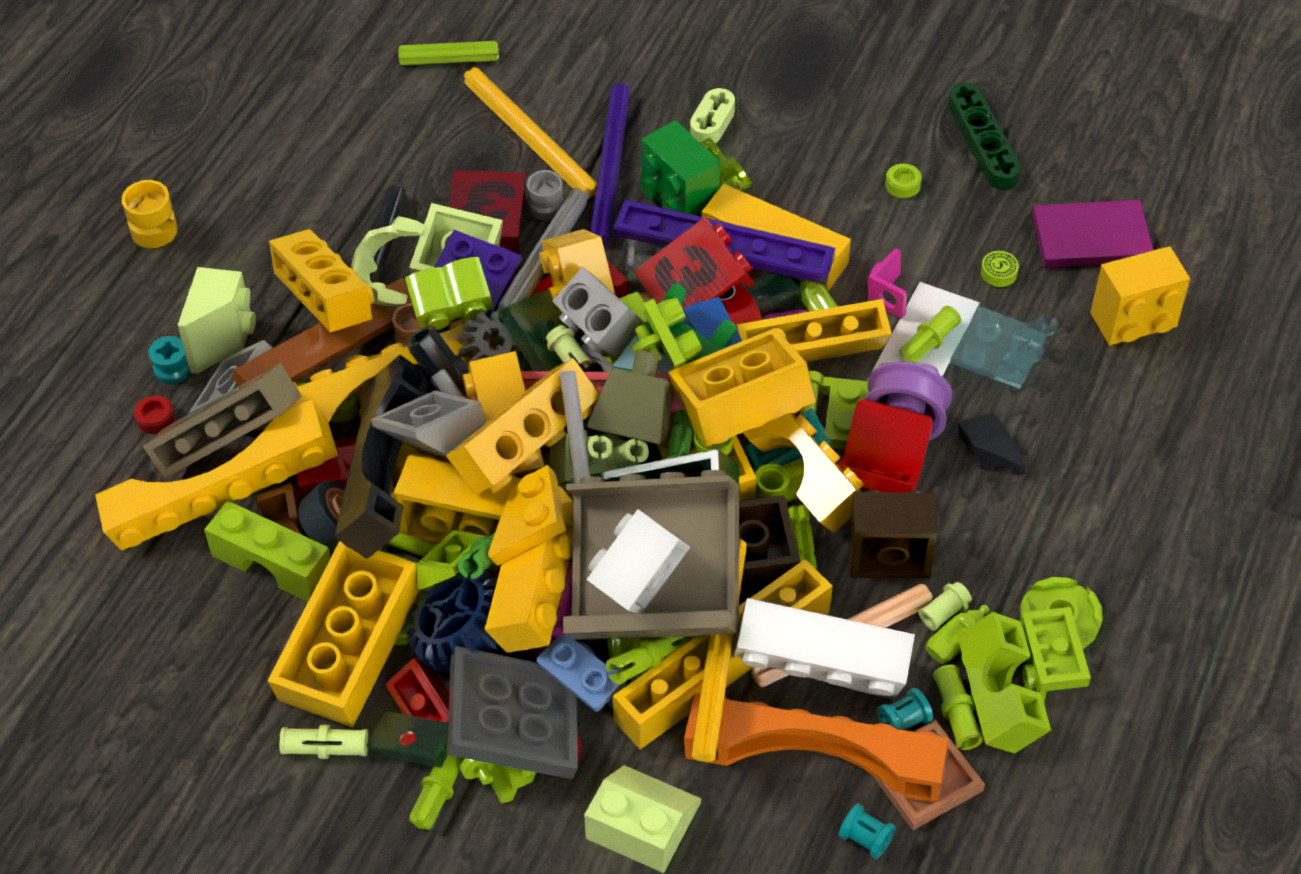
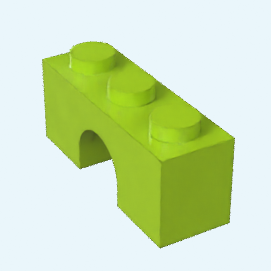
M228 500L204 529L212 557L244 572L255 561L274 575L279 589L307 602L331 559L327 546Z
M991 612L958 635L962 652L961 657L966 667L971 687V696L975 702L981 725L980 731L985 744L1015 754L1051 731L1041 693L1011 684L1016 668L1031 657L1021 621Z

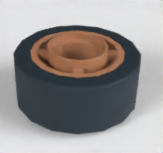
M325 480L300 501L297 511L299 521L305 533L310 539L327 546L330 555H333L339 543V540L334 536L346 486L336 481Z

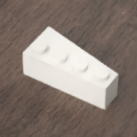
M747 598L741 617L734 657L743 659L742 663L755 668H767V666L784 670L786 674L792 676L810 677L893 701L906 685L915 634Z

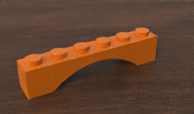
M699 694L694 695L684 735L685 759L694 760L692 748L701 697ZM724 697L716 757L710 763L728 766L746 757L769 751L792 749L816 751L842 758L861 767L879 781L882 779L895 793L903 794L907 799L934 803L939 801L948 738L939 737L929 731H919L916 733L899 730L883 723L871 725L854 722L843 716L831 718L813 715L803 709L785 710L770 707L762 702L745 703L728 700Z

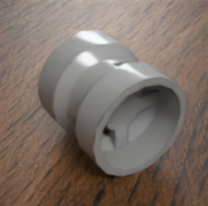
M541 170L533 173L527 180L528 209L530 214L536 219L543 221L553 220L564 203L562 196L563 182L557 173Z

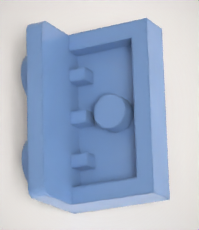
M567 635L558 636L537 657V663L543 670L596 712L605 704L613 708V695L626 687L627 680L621 685L613 683L609 676L619 670L615 668L607 672L606 664L597 658L589 646L582 641L577 642Z

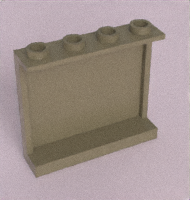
M705 470L701 472V477H685L683 473L666 472L660 474V479L645 480V477L642 475L627 474L620 476V481L605 482V479L601 477L590 476L580 478V483L566 484V490L574 495L572 616H563V633L575 640L739 634V484L729 475H726L725 471ZM637 509L691 547L645 611L639 614L628 611L586 580L592 573L588 569L592 559L602 548L608 551L617 538L614 535V530L619 522L628 513L633 516Z

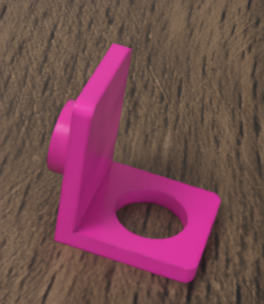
M895 248L882 262L876 263L868 276V301L883 299L885 310L902 319L906 315L907 293L905 290L892 284L901 273V250ZM887 291L892 294L897 301V305L886 301L882 295L883 292Z

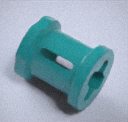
M915 687L907 691L906 697L890 706L883 704L877 707V716L880 723L891 725L899 730H907L920 722L927 724L933 720V713L929 702L923 693Z
M857 803L846 816L838 836L843 840L852 839L868 849L870 856L877 860L890 844L896 831V826L890 822L885 825L867 814L865 807Z

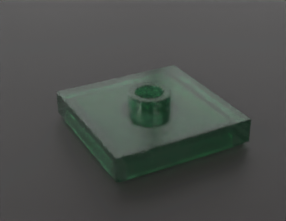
M547 290L508 305L498 314L534 371L550 372L555 367L563 364L555 351H549L547 348L548 341L546 336L551 330L560 325H565L567 329L569 327L559 319L562 313L552 302L553 299ZM574 335V339L576 340V342H577V343L579 344V346L581 347V346H582L581 343L579 342V340H578V338L576 337V335Z

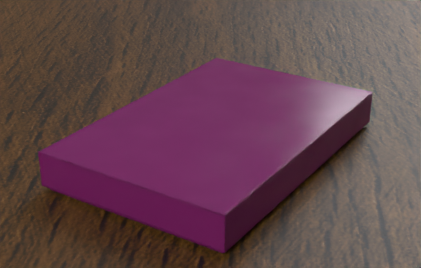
M1140 200L1033 206L1032 216L1044 268L1101 265L1153 251Z

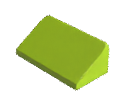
M451 531L416 564L417 588L422 590L454 577L459 572V558L470 550L471 545L477 539L487 537L469 532Z

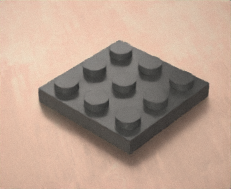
M455 646V652L451 655L447 755L573 779L578 769L577 697L543 670L538 663L483 651L472 653L467 648Z

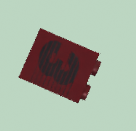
M454 170L449 207L502 220L503 225L499 247L520 254L519 233L522 207H526L527 202L525 173Z

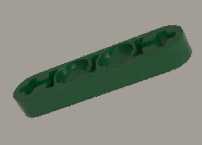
M958 83L954 85L950 91L949 109L987 182L999 190L1014 188L1019 179L1021 168L1019 161L981 91L971 83ZM981 120L986 125L974 127L969 124V121ZM985 144H993L997 146L999 150L995 152H989L984 150L981 146Z

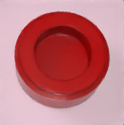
M162 396L146 397L136 405L134 410V416L139 429L148 434H158L162 429L173 424L175 420L171 402Z

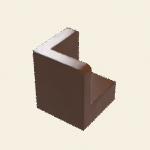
M292 483L256 495V504L267 519L310 539L305 533L298 517L297 509L302 497Z

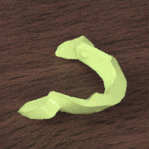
M398 216L394 219L392 225L368 231L356 248L351 268L355 270L357 276L364 283L367 282L370 285L374 294L375 304L400 306L406 303V294L386 289V285L383 283H372L369 274L377 270V265L374 262L377 250L385 243L400 236H421L424 230V224Z

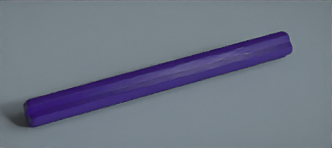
M615 83L611 87L591 225V233L601 236L603 246L610 242L629 104L630 88L625 83L622 85Z

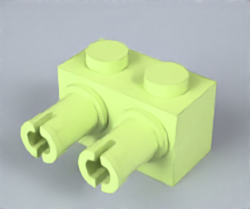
M568 430L565 431L567 434L562 439L550 446V468L557 476L558 487L561 486L564 490H566V484H572L571 478H574ZM584 430L590 474L635 466L645 461L648 457V446L642 440H624L622 437L610 434H602L600 437L598 435L588 436V431Z

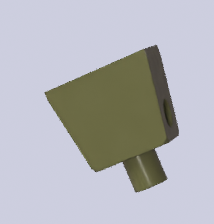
M636 350L631 372L612 368L587 427L597 432L626 439H635V441L642 440L648 444L667 448L669 442L672 384L665 379L655 377L660 355Z

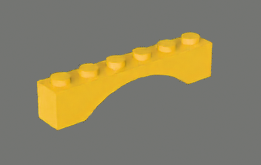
M465 318L452 323L449 326L451 330L440 333L455 355H458V351L464 347V345L457 342V336L461 332H465L463 329V324L467 320ZM486 338L485 341L489 342V349L494 350L495 347L490 345V339ZM396 343L381 350L382 355L371 360H368L367 356L358 357L345 364L347 369L333 373L332 369L323 370L311 376V382L298 387L296 382H293L302 396L288 409L313 399L329 423L333 414L348 398L360 389L368 386L370 380L397 356L402 355L419 369L424 370L406 346L403 347L402 343ZM469 356L461 357L466 364L471 360Z
M310 399L273 418L266 429L245 450L210 472L190 479L173 482H145L129 479L95 494L103 533L123 551L129 547L138 546L143 541L161 533L172 531L179 525L195 518L208 515L222 507L227 500L234 502L247 498L254 492L270 485L281 483L288 477L323 464L325 461L338 456L328 419L313 399Z

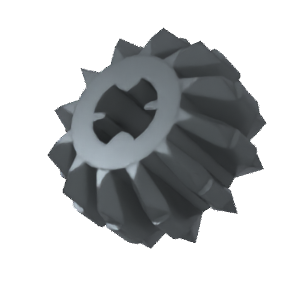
M483 311L479 312L475 316V321L471 319L466 320L463 324L465 332H461L457 336V342L464 345L458 351V355L460 357L469 356L471 359L469 362L516 351V355H519L522 352L523 346L515 341L521 337V331H510L509 327L513 323L512 318H508L502 323L500 322L498 311H494L489 318ZM486 338L490 339V345L495 347L494 350L489 349V342L485 341Z

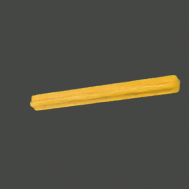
M473 67L470 71L465 72V84L573 189L579 188L582 192L587 191L589 198L596 195L597 182L480 69Z
M739 539V595L746 554V543L742 539ZM734 634L710 635L692 748V757L696 761L710 763L716 757Z

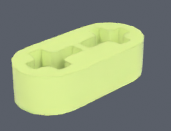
M722 88L712 89L705 94L690 121V134L703 146L713 145L720 140L734 116V95Z

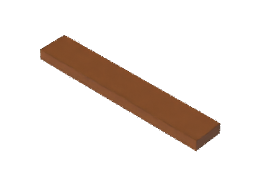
M403 277L385 287L386 289L406 294L407 301L405 304L412 303L406 280ZM371 304L372 320L333 332H329L320 322L234 369L232 379L240 386L281 363L292 382H297L393 328V313L400 306Z

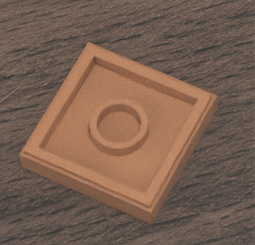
M936 720L914 732L929 731L939 737L948 738L939 801L929 803L907 799L903 794L895 793L882 779L879 781L875 778L912 830L917 829L984 791V782Z

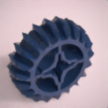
M486 570L478 578L471 579V574L466 578L459 571L454 577L434 584L431 590L423 591L424 598L420 602L413 604L416 612L407 618L411 625L405 631L409 636L408 644L421 662L445 674L450 671L451 655L455 652V646L467 648L472 653H479L480 651L489 652L491 649L498 650L496 641L485 631L498 580L495 575L490 574Z

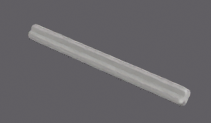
M579 188L571 190L499 302L497 311L500 318L516 319L544 274L539 259V252L544 251L541 241L570 233L588 204L589 194L587 191L582 192Z

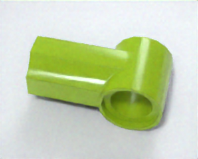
M803 458L783 466L770 463L759 467L755 472L757 478L756 499L785 495L786 502L798 498L796 494L804 477Z

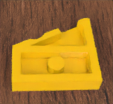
M548 465L525 475L522 479L512 484L488 551L489 558L497 566L566 531L557 476Z

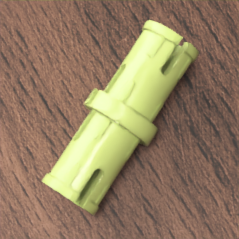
M320 725L319 729L281 728V755L316 754L319 759H328L329 755H361L366 757L368 753L367 729L340 730L331 729L330 725ZM306 740L341 741L342 743H308Z

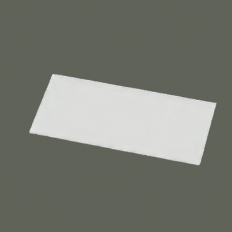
M919 282L906 307V315L902 319L900 318L874 369L881 363L903 361V357L899 353L900 348L917 333V327L921 323H928L940 312L943 306L948 305L959 313L961 317L960 324L943 338V344L938 349H932L917 363L933 365L938 369L939 374L943 376L980 303Z

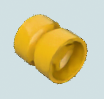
M142 180L126 188L122 194V205L133 241L139 246L148 249L159 248L170 243L177 234L178 226L166 186L158 181Z

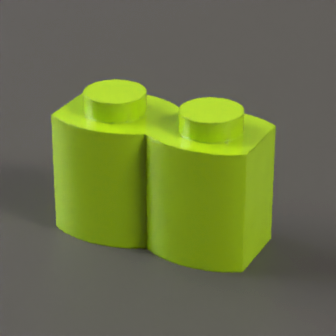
M479 257L460 259L443 267L421 270L405 277L419 329L432 325L436 330L448 326L450 321L456 318L474 320L477 313L483 311L486 314L488 310L493 308L491 295Z

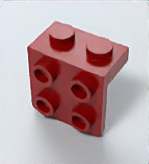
M861 399L856 404L844 456L837 465L842 471L849 467L864 483V486L860 489L861 492H865V489L895 493L916 491L933 427V419L928 415L869 399Z

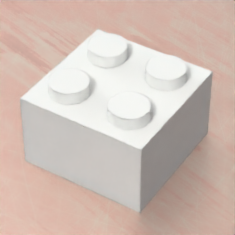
M637 509L633 516L628 513L619 522L614 530V535L617 538L608 551L602 548L592 559L588 567L592 573L586 580L628 611L639 614L645 611L691 547Z

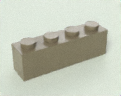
M278 363L162 429L144 444L143 448L165 479L284 413L302 395L281 363Z

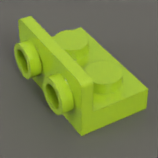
M1071 607L1023 612L1020 621L1031 656L1024 661L1025 665L1022 667L1025 688L1041 693L1043 702H1045L1047 691L1089 686L1091 677Z

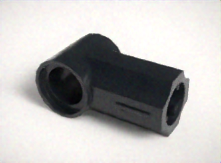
M432 325L420 328L411 335L405 346L426 374L430 376L429 384L436 391H440L432 376L445 369L463 395L466 392L463 374L469 373L468 365L459 355L453 353Z

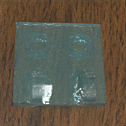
M979 306L951 356L950 363L1021 389L1034 362H1039L1045 353L1043 345L1048 335H1053L1056 332L1058 321L1052 318L1050 324L1047 325L1044 322L1045 315L1040 314L1035 320L1026 324Z

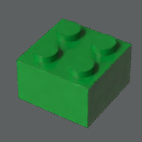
M676 120L641 139L640 162L642 165V181L640 185L645 196L648 199H653L662 208L702 217V210L720 189V161Z

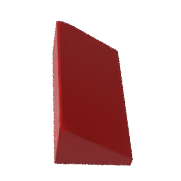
M413 658L385 686L406 720H412L408 722L410 725L414 722L415 724H423L422 727L427 724L424 728L434 729L430 726L435 727V730L421 729L415 732L416 736L443 732L448 729L449 692L434 669L426 666L419 659ZM448 731L439 735L418 737L423 746L429 748L448 738Z

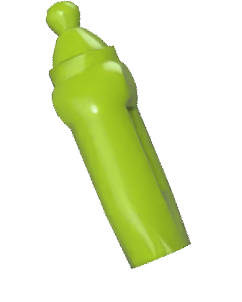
M798 279L800 280L801 300L807 310L811 312L838 307L822 284Z
M982 605L979 610H969L966 613L954 616L928 640L925 645L926 651L941 664L951 661L961 652L957 636L984 618V615L990 611L989 607Z

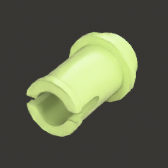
M560 325L551 330L546 336L549 351H555L563 363L576 358L585 369L591 365V359L587 357L574 339L575 333L572 329H567L565 325Z
M948 583L944 586L942 594L924 608L922 607L918 610L921 620L932 631H936L940 625L958 611L965 612L968 609V604L972 601V597L961 583Z

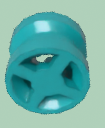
M165 336L152 343L148 353L153 364L155 377L166 384L179 383L186 379L190 374V369L182 340L176 336Z

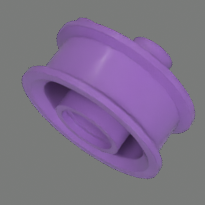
M896 361L881 363L872 371L867 386L869 393L864 399L930 416L933 419V427L929 440L938 437L943 432L947 422L945 411L951 404L952 390L949 383L939 374L935 366Z

